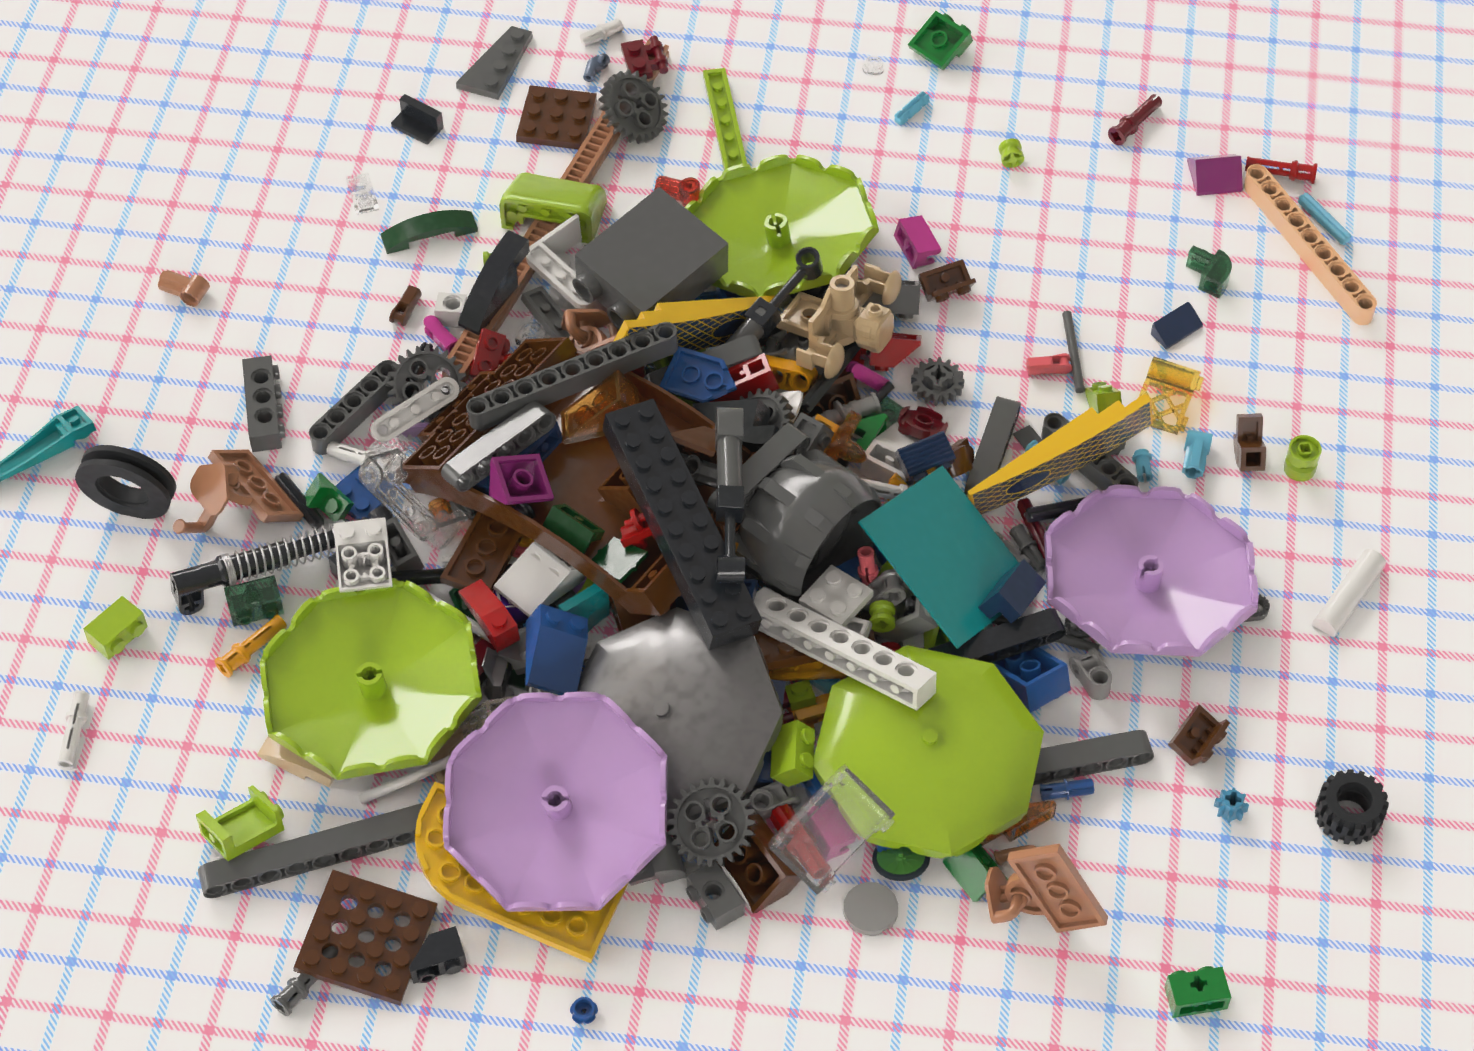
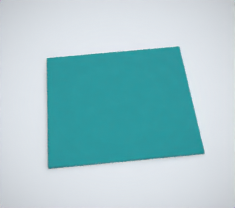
M943 465L858 522L956 649L1002 615L998 612L989 619L978 607L1001 577L1019 562Z

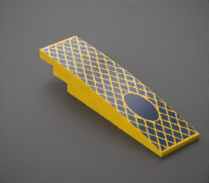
M774 296L657 303L654 311H642L636 320H624L614 341L659 323L670 322L677 328L678 345L697 351L724 344L746 319L744 314L759 297L770 302Z
M1145 393L1126 407L1118 400L1099 414L1092 407L967 491L969 500L982 515L1033 493L1084 467L1152 425V400Z

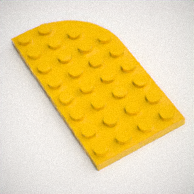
M435 781L420 809L415 830L417 859L424 876L431 886L446 900L466 911L591 964L629 882L601 910L507 912L444 848L443 816L444 807L446 806L445 785Z

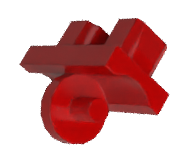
M634 508L630 510L631 518L625 520V526L620 528L622 533L620 542L624 548L634 545L644 550L647 547L646 538L651 535L653 536L643 513Z

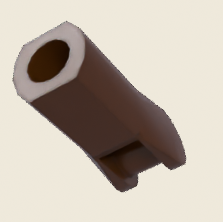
M411 285L407 286L399 302L391 311L389 322L394 323L396 321L404 327L407 325L415 306L422 296L419 288Z

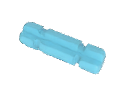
M924 91L917 94L916 97L902 107V110L900 109L894 115V121L899 125H904L908 119H911L922 107L930 102L929 94H926Z

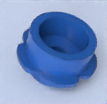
M588 997L576 999L570 1007L573 1021L578 1024L593 1022L596 1018L595 1014L598 1013L596 1003Z

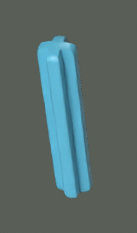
M1305 192L1299 196L1298 203L1341 245H1345L1351 240L1352 235L1309 193Z

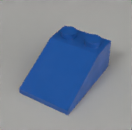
M540 604L526 620V686L556 695L577 692L588 642V618L544 604Z
M1039 647L993 663L1030 713L1071 691L1067 663Z

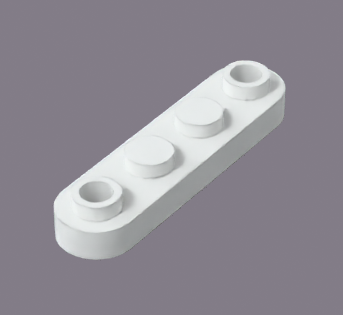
M443 377L377 418L370 428L372 437L376 441L384 443L400 435L456 399L459 394L458 383L450 377ZM443 386L449 388L450 393L448 395L442 393L441 389ZM380 426L387 428L385 435L379 433Z

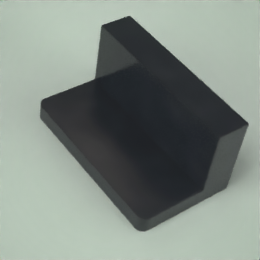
M406 94L399 99L401 112L391 122V127L428 145L444 128L442 112Z

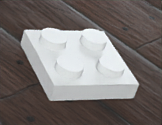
M830 565L800 597L799 604L846 627L874 596V593L870 587L835 566Z

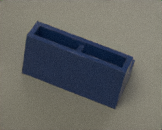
M1023 559L1001 577L978 608L989 619L1000 612L1012 623L1022 616L1046 584V581Z

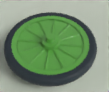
M908 847L892 848L886 851L882 850L881 852H878L875 848L872 855V863L875 870L881 876L893 881H908L919 877L926 871L930 863V857L914 853Z

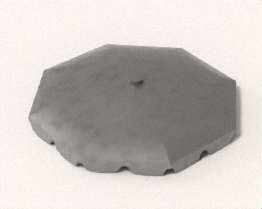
M679 607L598 641L580 675L577 692H597L609 697L630 717L636 726L643 729L667 754V820L674 819L675 816L668 810L677 809L678 807L673 799H683L680 790L682 789L689 793V783L699 787V779L701 778L704 779L707 785H709L711 777L716 779L717 785H719L723 778L727 780V788L732 783L737 785L735 793L740 790H744L746 792L745 795L751 792L761 773L764 755L773 747L783 724V708L774 684L770 679L766 661L755 636L752 635L708 650L690 611ZM705 799V806L708 812H710L709 799ZM721 799L716 804L717 812L728 808L727 799ZM694 806L691 808L689 816L692 820H696L701 816V807ZM667 823L666 830L674 829V825Z

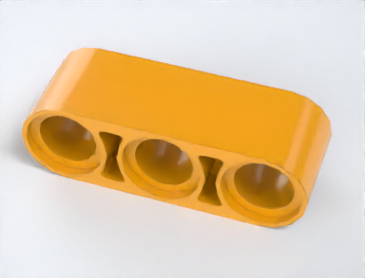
M766 355L779 388L782 390H799L804 393L817 380L818 371L815 367L810 370L796 365L794 360ZM777 370L780 371L783 374V376L779 375ZM800 375L804 376L807 381L803 380Z

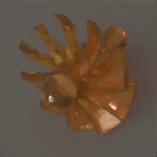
M853 410L847 414L843 424L838 428L834 439L827 447L826 454L837 462L839 458L852 463H863L867 460L864 449L852 440L853 433L860 424L863 415Z

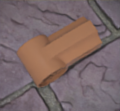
M170 270L162 271L157 284L159 290L179 296L184 303L192 307H197L210 289L209 282L202 276L195 274L187 277Z

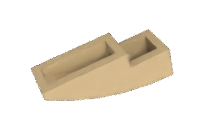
M269 736L257 753L258 757L303 780L309 777L330 788L335 779L272 740Z

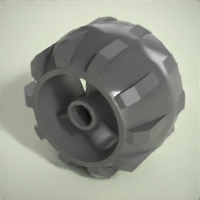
M815 449L789 456L782 461L781 466L762 480L750 503L744 508L743 520L740 523L739 532L736 534V543H739L736 555L738 557H745V570L762 581L769 589L799 604L800 597L830 565L837 567L856 557L859 548L872 545L873 541L858 522L880 508L882 504L874 487L823 451Z

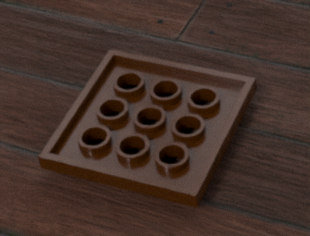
M332 869L294 964L293 971L300 974H309L318 980L401 1006L411 979L409 966L427 937L438 903ZM345 899H353L357 906L348 910L341 903ZM373 907H377L383 911V915L379 918H373L369 916L368 911ZM398 916H405L410 920V923L407 926L401 927L396 925L394 920ZM336 923H343L348 929L345 933L337 934L333 932L332 926ZM362 932H370L373 934L374 939L371 942L365 943L358 936ZM390 940H395L399 942L401 947L396 951H389L385 944ZM334 946L338 950L336 957L328 959L322 955L324 949ZM359 956L364 959L365 963L360 967H353L349 964V959ZM379 965H387L390 967L391 973L381 976L376 973L375 969Z

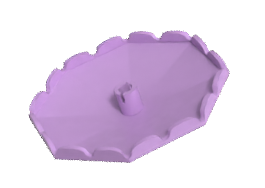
M1112 485L1106 490L1100 491L1097 489L1090 493L1078 504L1074 512L1069 510L1055 519L1044 534L1047 603L1111 653L1200 657L1257 612L1259 594L1257 576L1254 575L1255 555L1253 542L1248 539L1246 531L1236 522L1227 517L1218 518L1215 514V509L1197 494L1191 493L1187 495L1180 488L1168 486L1153 487L1148 492H1142L1137 486Z
M534 692L522 693L511 699L509 698L487 717L484 725L479 730L471 732L455 747L446 763V806L444 807L443 816L444 848L507 912L601 910L666 846L668 756L643 729L633 723L630 717L614 701L597 692L564 693V695Z

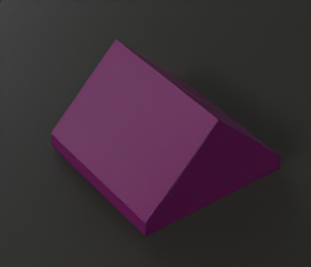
M1224 154L1187 158L1196 196L1243 191L1241 155Z
M540 454L492 457L490 460L489 496L505 505L553 501L554 495Z

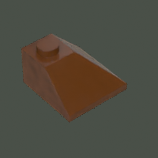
M700 426L671 433L681 453L696 455L702 460L717 464L715 426L711 428Z

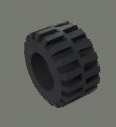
M1348 769L1346 773L1341 770L1336 772L1335 776L1330 775L1327 781L1323 783L1316 801L1314 813L1315 817L1318 818V826L1324 827L1323 833L1327 836L1331 834L1333 836L1332 840L1336 842L1339 839L1344 840L1343 844L1347 845L1354 841L1355 845L1362 843V840L1370 841L1372 836H1376L1379 833L1387 814L1389 802H1387V792H1382L1384 786L1380 782L1375 783L1376 778L1372 775L1367 777L1364 775L1365 772L1360 770L1359 773H1354V769ZM1339 802H1355L1364 812L1358 814L1348 812L1340 806Z

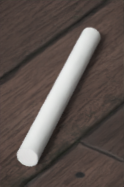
M451 755L359 794L358 797L361 804L363 805L446 769V763Z

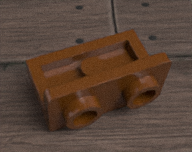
M963 259L918 275L927 302L936 300V303L948 300L950 298L949 295L957 293L958 296L964 295L972 291L971 287L977 283L975 278H970Z
M1201 705L1195 706L1168 743V746L1190 766L1199 762L1205 763L1213 755L1214 751L1212 749L1215 744L1220 743L1226 737L1227 732L1225 730L1230 722L1227 719L1218 722Z

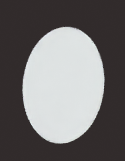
M722 866L723 872L745 902V907L751 911L741 889L726 868Z

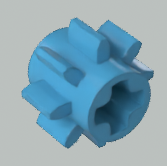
M1234 787L1228 791L1222 789L1220 798H1216L1214 802V807L1219 808L1217 817L1224 818L1228 823L1235 819L1242 821L1244 813L1248 812L1249 804L1244 803L1246 794H1241Z

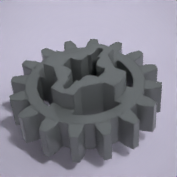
M938 357L935 362L932 358H928L927 364L921 361L919 368L914 367L913 375H911L912 392H917V399L924 397L925 404L933 401L934 406H937L938 402H942L946 406L948 400L955 402L956 395H962L965 382L963 371H958L959 365L951 366L950 359L942 362L941 357Z

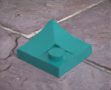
M593 584L560 604L559 609L588 618L589 632L595 625L610 615L609 595L599 586Z

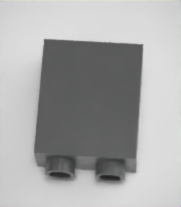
M658 187L574 254L576 278L573 279L572 283L576 292L583 300L592 303L597 299V301L605 306L609 319L616 328L620 329L624 320H636L640 312L654 311L657 303L693 301L728 272V243L668 193Z

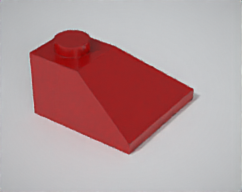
M893 332L891 340L880 353L870 351L869 365L874 366V370L889 371V367L894 368L921 346L922 335Z

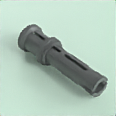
M329 946L322 951V955L328 959L334 958L338 954V950L334 946ZM304 973L300 974L297 978H290L287 981V986L278 995L270 998L272 1005L278 1012L288 1017L292 1013L291 1009L301 999L304 1000L308 997L309 988L318 979Z

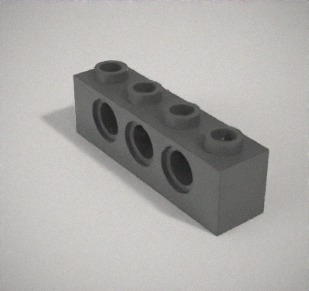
M272 355L242 359L248 434L252 452L281 449V438H286L284 423H280L279 420L284 418L282 403L278 404V399L282 398L280 384H276V379H280L278 364L273 365Z

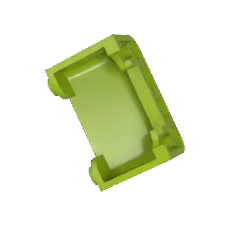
M528 172L519 173L503 193L499 203L501 228L513 230L515 223L518 221L519 224L524 225L526 217L562 224L577 214L580 221L581 243L588 244L595 238L607 204V195L605 190L596 184L581 183Z

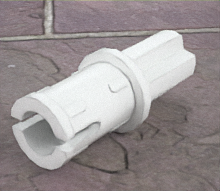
M617 17L607 23L597 24L595 28L581 33L579 37L581 43L587 46L601 39L605 41L607 37L624 31V26L621 19Z

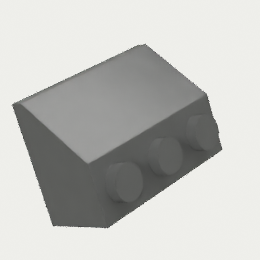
M902 280L900 293L890 305H884L882 295L873 292L862 307L865 308L870 302L880 304L883 307L889 308L893 314H899V318L913 319L914 315H919L920 281Z

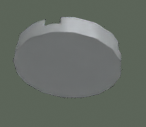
M865 882L856 885L848 892L844 899L843 915L854 931L863 935L876 936L894 926L898 918L899 903L895 894L887 886L877 882Z

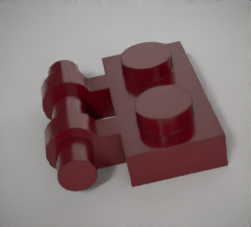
M656 35L649 38L650 45H644L643 39L620 43L626 68L632 74L638 71L639 77L646 74L647 79L653 78V71L659 70L661 74L668 72L667 66L669 63L667 57L663 55L664 47ZM648 56H655V59L652 60L648 58Z

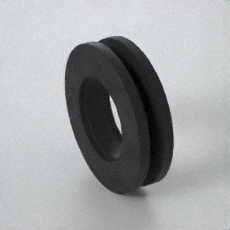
M98 445L87 449L75 474V481L78 487L92 501L115 513L141 519H154L165 515L177 489L173 476L157 461L140 452L114 445ZM111 476L128 480L140 488L122 484Z

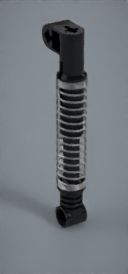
M382 506L372 510L367 518L362 517L361 519H355V521L384 517L387 521L394 516L389 507ZM341 519L336 521L335 523L349 522L350 520ZM329 523V531H326V528L322 525V533L320 534L314 527L313 536L310 535L308 530L305 531L306 538H303L302 534L298 532V540L295 541L293 535L290 534L289 543H287L285 537H282V541L279 542L277 539H274L272 544L266 541L265 546L259 543L258 548L254 549L253 546H250L248 551L243 548L241 553L235 550L234 555L230 556L229 553L216 556L214 561L170 573L171 592L180 613L192 615L199 612L204 607V590L220 585L224 587L233 586L237 582L242 583L243 579L249 581L251 576L255 579L258 578L259 574L266 576L267 571L270 574H273L275 569L281 572L283 567L288 570L291 565L297 567L299 562L303 565L306 563V560L313 562L314 557L318 560H321L322 555L328 558L330 553L334 554L331 549L335 548L332 523ZM328 550V555H325L323 551ZM320 552V557L318 558L315 553Z

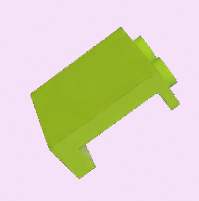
M254 785L248 787L250 794L248 801L214 819L206 810L196 814L201 836L227 861L285 830L282 821L284 813L277 803L273 804L264 791L260 792Z

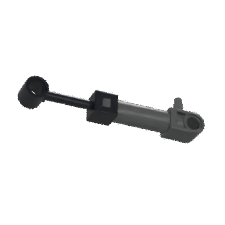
M805 247L798 251L795 259L797 271L770 302L759 297L744 314L746 318L725 343L746 335H755L758 340L762 336L767 338L782 320L778 310L780 304L803 278L815 280L823 273L822 261L819 252L815 248Z
M716 408L717 493L715 511L716 522H725V555L717 556L716 582L744 584L745 557H738L736 555L735 523H742L745 508L744 486L742 485L743 408Z

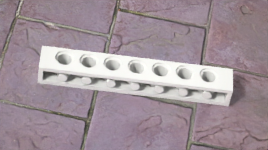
M765 587L756 593L754 604L762 618L759 631L794 647V649L916 711L936 693L937 673Z

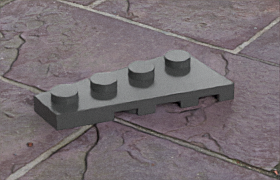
M511 26L456 82V89L499 100L533 38L532 31Z

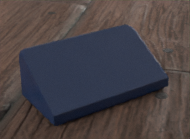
M1186 302L1152 324L1150 334L1167 350L1202 328L1203 323L1193 306Z

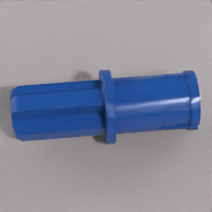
M1091 778L1073 781L1063 779V782L1039 784L1042 802L1061 798L1069 800V797L1091 795L1095 791L1094 782Z

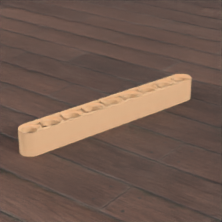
M1260 164L1249 166L1244 181L1245 192L1352 321L1358 325H1368L1371 323L1377 306L1376 298L1267 168Z

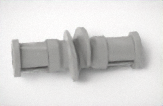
M871 392L870 396L857 401L853 400L846 405H841L836 400L833 402L832 410L823 411L820 415L839 425L841 430L843 429V424H846L851 429L850 423L853 420L857 421L864 416L875 412L879 414L882 411L875 392Z

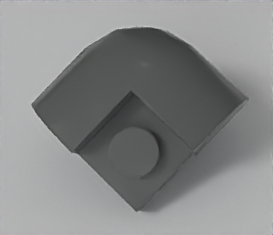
M666 832V846L629 881L630 886L658 879L660 884H665L687 877L682 855L678 853L679 847L672 845L675 839L668 832Z

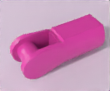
M433 315L426 316L423 320L425 334L434 340L443 351L448 350L449 355L458 340L443 326L437 317Z
M851 361L846 367V371L852 372L854 378L876 391H879L887 381L890 382V380L857 361Z

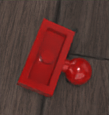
M485 328L481 329L468 376L475 378L481 371H495L498 365H501L512 354L501 355L506 335Z

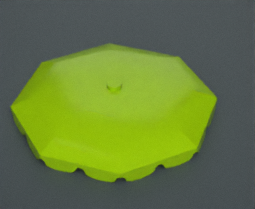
M785 154L771 156L760 161L759 166L756 168H752L749 164L729 167L722 172L720 177L716 178L713 176L705 183L699 193L698 201L692 200L685 206L688 211L728 243V272L711 286L744 297L776 295L797 271L796 254L805 247H813L819 252L823 273L815 280L803 278L790 294L830 284V280L833 277L846 273L879 232L877 219L871 203L868 202L861 178H857L854 172L848 168L833 164L829 165L828 168H824L817 159L801 154L797 155L796 158H789Z
M392 578L393 587L343 593L339 592V587L326 589L319 596L311 597L305 601L292 617L289 628L281 629L263 650V656L259 663L264 693V716L269 738L336 780L428 764L483 699L471 621L457 608L441 600L437 602L426 590L406 580V582Z
M906 645L895 652L936 672V693L916 711L849 676L832 685L813 758V769L824 790L838 803L839 810L851 829L857 835L859 834L865 838L867 842L895 849L908 847L912 852L927 857L939 859L952 856L957 857L978 846L987 836L991 834L996 835L1015 825L1027 814L1044 731L993 663Z

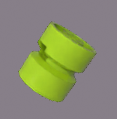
M1299 435L1291 440L1284 461V472L1290 479L1304 482L1314 477L1322 453V446L1319 441L1309 435Z

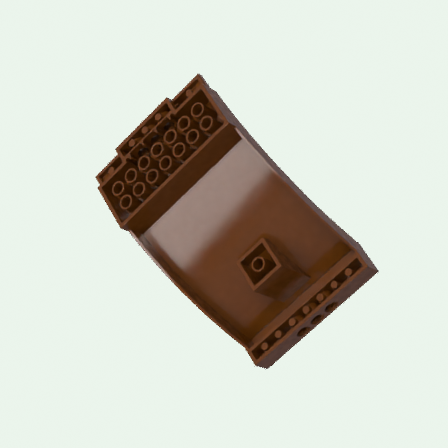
M568 337L525 339L495 371H481L458 394L457 398L450 402L417 435L423 444L392 474L391 478L395 483L409 484L415 493L446 499L474 509L532 539L565 560L594 582L630 614L661 616L669 611L670 605L682 594L652 535L646 538L647 547L644 550L648 551V557L637 567V571H633L622 583L591 560L598 553L597 551L602 549L613 537L622 539L620 528L625 526V520L631 518V509L637 508L642 513L602 428L606 413L650 399H654L670 433L700 426L709 428L715 426L713 421L660 386L630 371L545 405L556 416V421L559 424L564 440L542 462L554 495V500L528 503L535 513L533 519L511 508V506H516L515 504L505 505L475 490L473 487L465 492H460L444 480L441 475L443 466L449 460L496 427L493 426L480 431L470 426L466 408L467 402L470 399L585 353L577 350ZM743 444L742 465L757 452L750 451ZM696 484L707 506L710 496L716 489ZM565 503L605 530L602 539L592 541L584 555L567 541L543 527L542 525L553 505ZM708 508L725 543V522H716V513ZM735 523V529L737 531L740 527V523Z

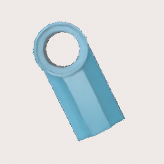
M1188 429L1184 447L1186 452L1182 473L1187 478L1196 479L1203 477L1207 455L1209 456L1212 443V433Z

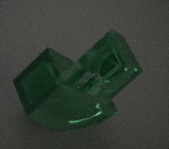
M1193 245L1188 252L1186 267L1201 273L1199 290L1220 299L1229 284L1232 262L1229 256L1220 249L1214 255Z

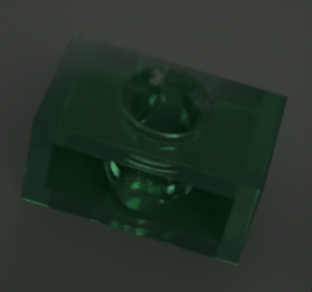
M275 575L224 587L233 627L248 625L262 619H272L275 615L284 614Z

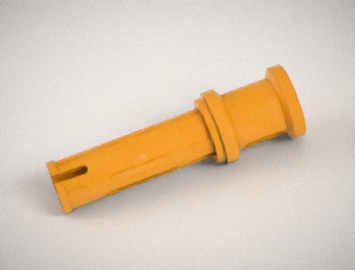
M275 615L241 644H233L229 652L214 660L218 670L224 676L230 678L234 670L242 664L250 662L252 654L267 644L281 629H286V622L281 616Z

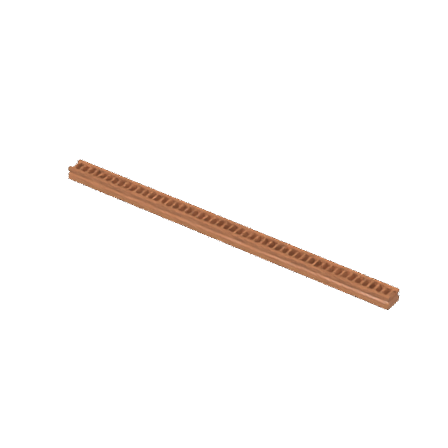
M649 39L647 40L645 45H650ZM665 44V45L663 46V47H664L663 55H665V56L667 57V60H668V58H669V51H668L669 45H666V44ZM648 56V58L652 60L655 59V56ZM659 70L653 71V78L646 79V81L655 80ZM605 111L597 119L560 179L590 184L621 135L620 132L613 134V126H606L609 120L602 119V116L606 114ZM534 219L523 237L529 239L530 247L561 224ZM526 257L517 267V289L485 329L498 332L535 273V270L527 264ZM466 329L447 357L450 359L456 356L454 365L462 364V369L459 373H466V378L461 380V382L465 383L470 377L468 375L479 340L478 335ZM442 372V378L448 377L445 372Z

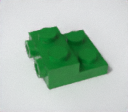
M935 10L907 45L909 49L944 71L955 56L960 58L973 42L972 32L965 25L961 24L959 26L948 14L944 13L942 15Z

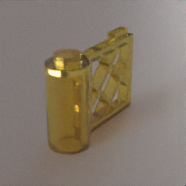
M1155 356L1153 357L1139 394L1140 397L1146 393L1152 400L1154 415H1152L1153 424L1150 427L1178 435L1179 431H1185L1189 417L1185 415L1192 396L1196 390H1201L1204 382L1201 371ZM1149 385L1159 388L1162 394L1151 398L1147 392ZM1176 394L1186 397L1184 403L1174 406L1170 399L1171 396ZM1165 399L1170 408L1158 412L1154 403ZM1173 413L1177 419L1176 425L1173 426L1165 423L1162 417Z

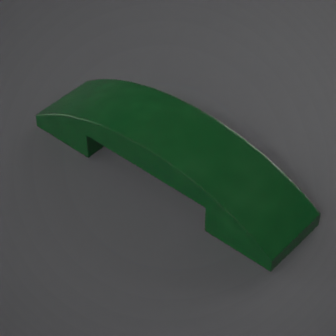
M441 210L406 219L385 230L380 235L386 254L410 249V242L449 232H454L455 237L478 232V227L472 211Z

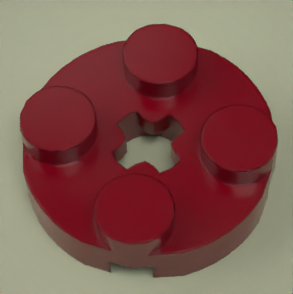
M911 406L901 409L897 421L899 424L898 431L901 434L911 435L920 440L942 431L946 434L948 423L944 424L942 422L943 416L938 412L922 406H918L917 410H910Z

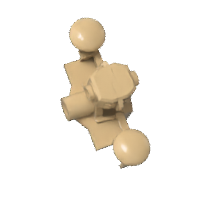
M865 263L864 279L859 280L858 266L853 265L846 275H837L830 280V286L823 299L799 292L780 315L782 320L777 325L779 329L809 339V348L807 350L796 349V365L810 370L815 365L824 368L825 378L831 379L842 368L845 358L843 346L855 341L861 348L873 353H880L892 338L894 315L889 308L883 307L880 304L870 302L865 308L862 306L873 292L882 295L884 305L892 304L901 290L902 278L899 271L894 270L892 273L881 270L880 267Z

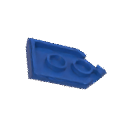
M678 346V350L674 353L659 385L671 394L700 403L710 402L737 390L724 359Z

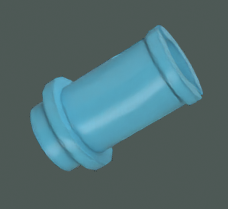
M1138 449L1132 456L1139 482H1144L1143 473L1146 474L1147 482L1153 479L1150 463L1152 455L1147 449Z

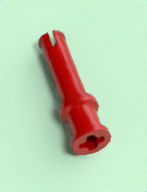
M1247 156L1245 171L1253 164L1279 167V169L1267 168V170L1272 175L1289 177L1291 181L1298 179L1310 181L1311 184H1314L1318 163L1313 165L1302 164L1298 160L1288 163ZM1299 171L1310 172V174H1308V173H1301V172H1299Z

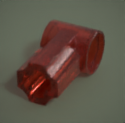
M663 175L658 176L654 188L656 190L660 187L672 198L681 201L684 207L692 200L698 201L701 191L700 182L696 178L688 177L679 180Z

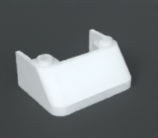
M575 214L529 247L530 252L526 256V261L533 270L575 308L601 309L607 312V308L597 299L592 303L583 300L576 292L572 283L573 279L576 278V272L570 268L571 259L566 251L582 241L579 216Z

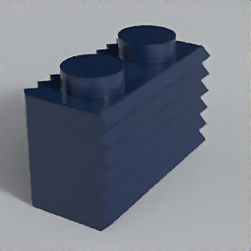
M944 431L897 449L895 453L906 481L914 480L915 483L942 465L948 471L952 468V464L956 459Z

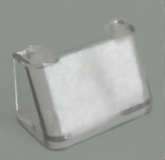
M399 448L367 457L359 469L358 476L361 483L426 547L435 551L445 548L469 517L461 509L451 514L444 509L434 516L402 484L409 474L403 471L402 467L403 461L407 456Z
M844 764L768 842V846L817 895L821 891L826 893L836 883L834 877L839 868L874 832L877 833L881 830L884 833L895 822L892 819L895 813Z

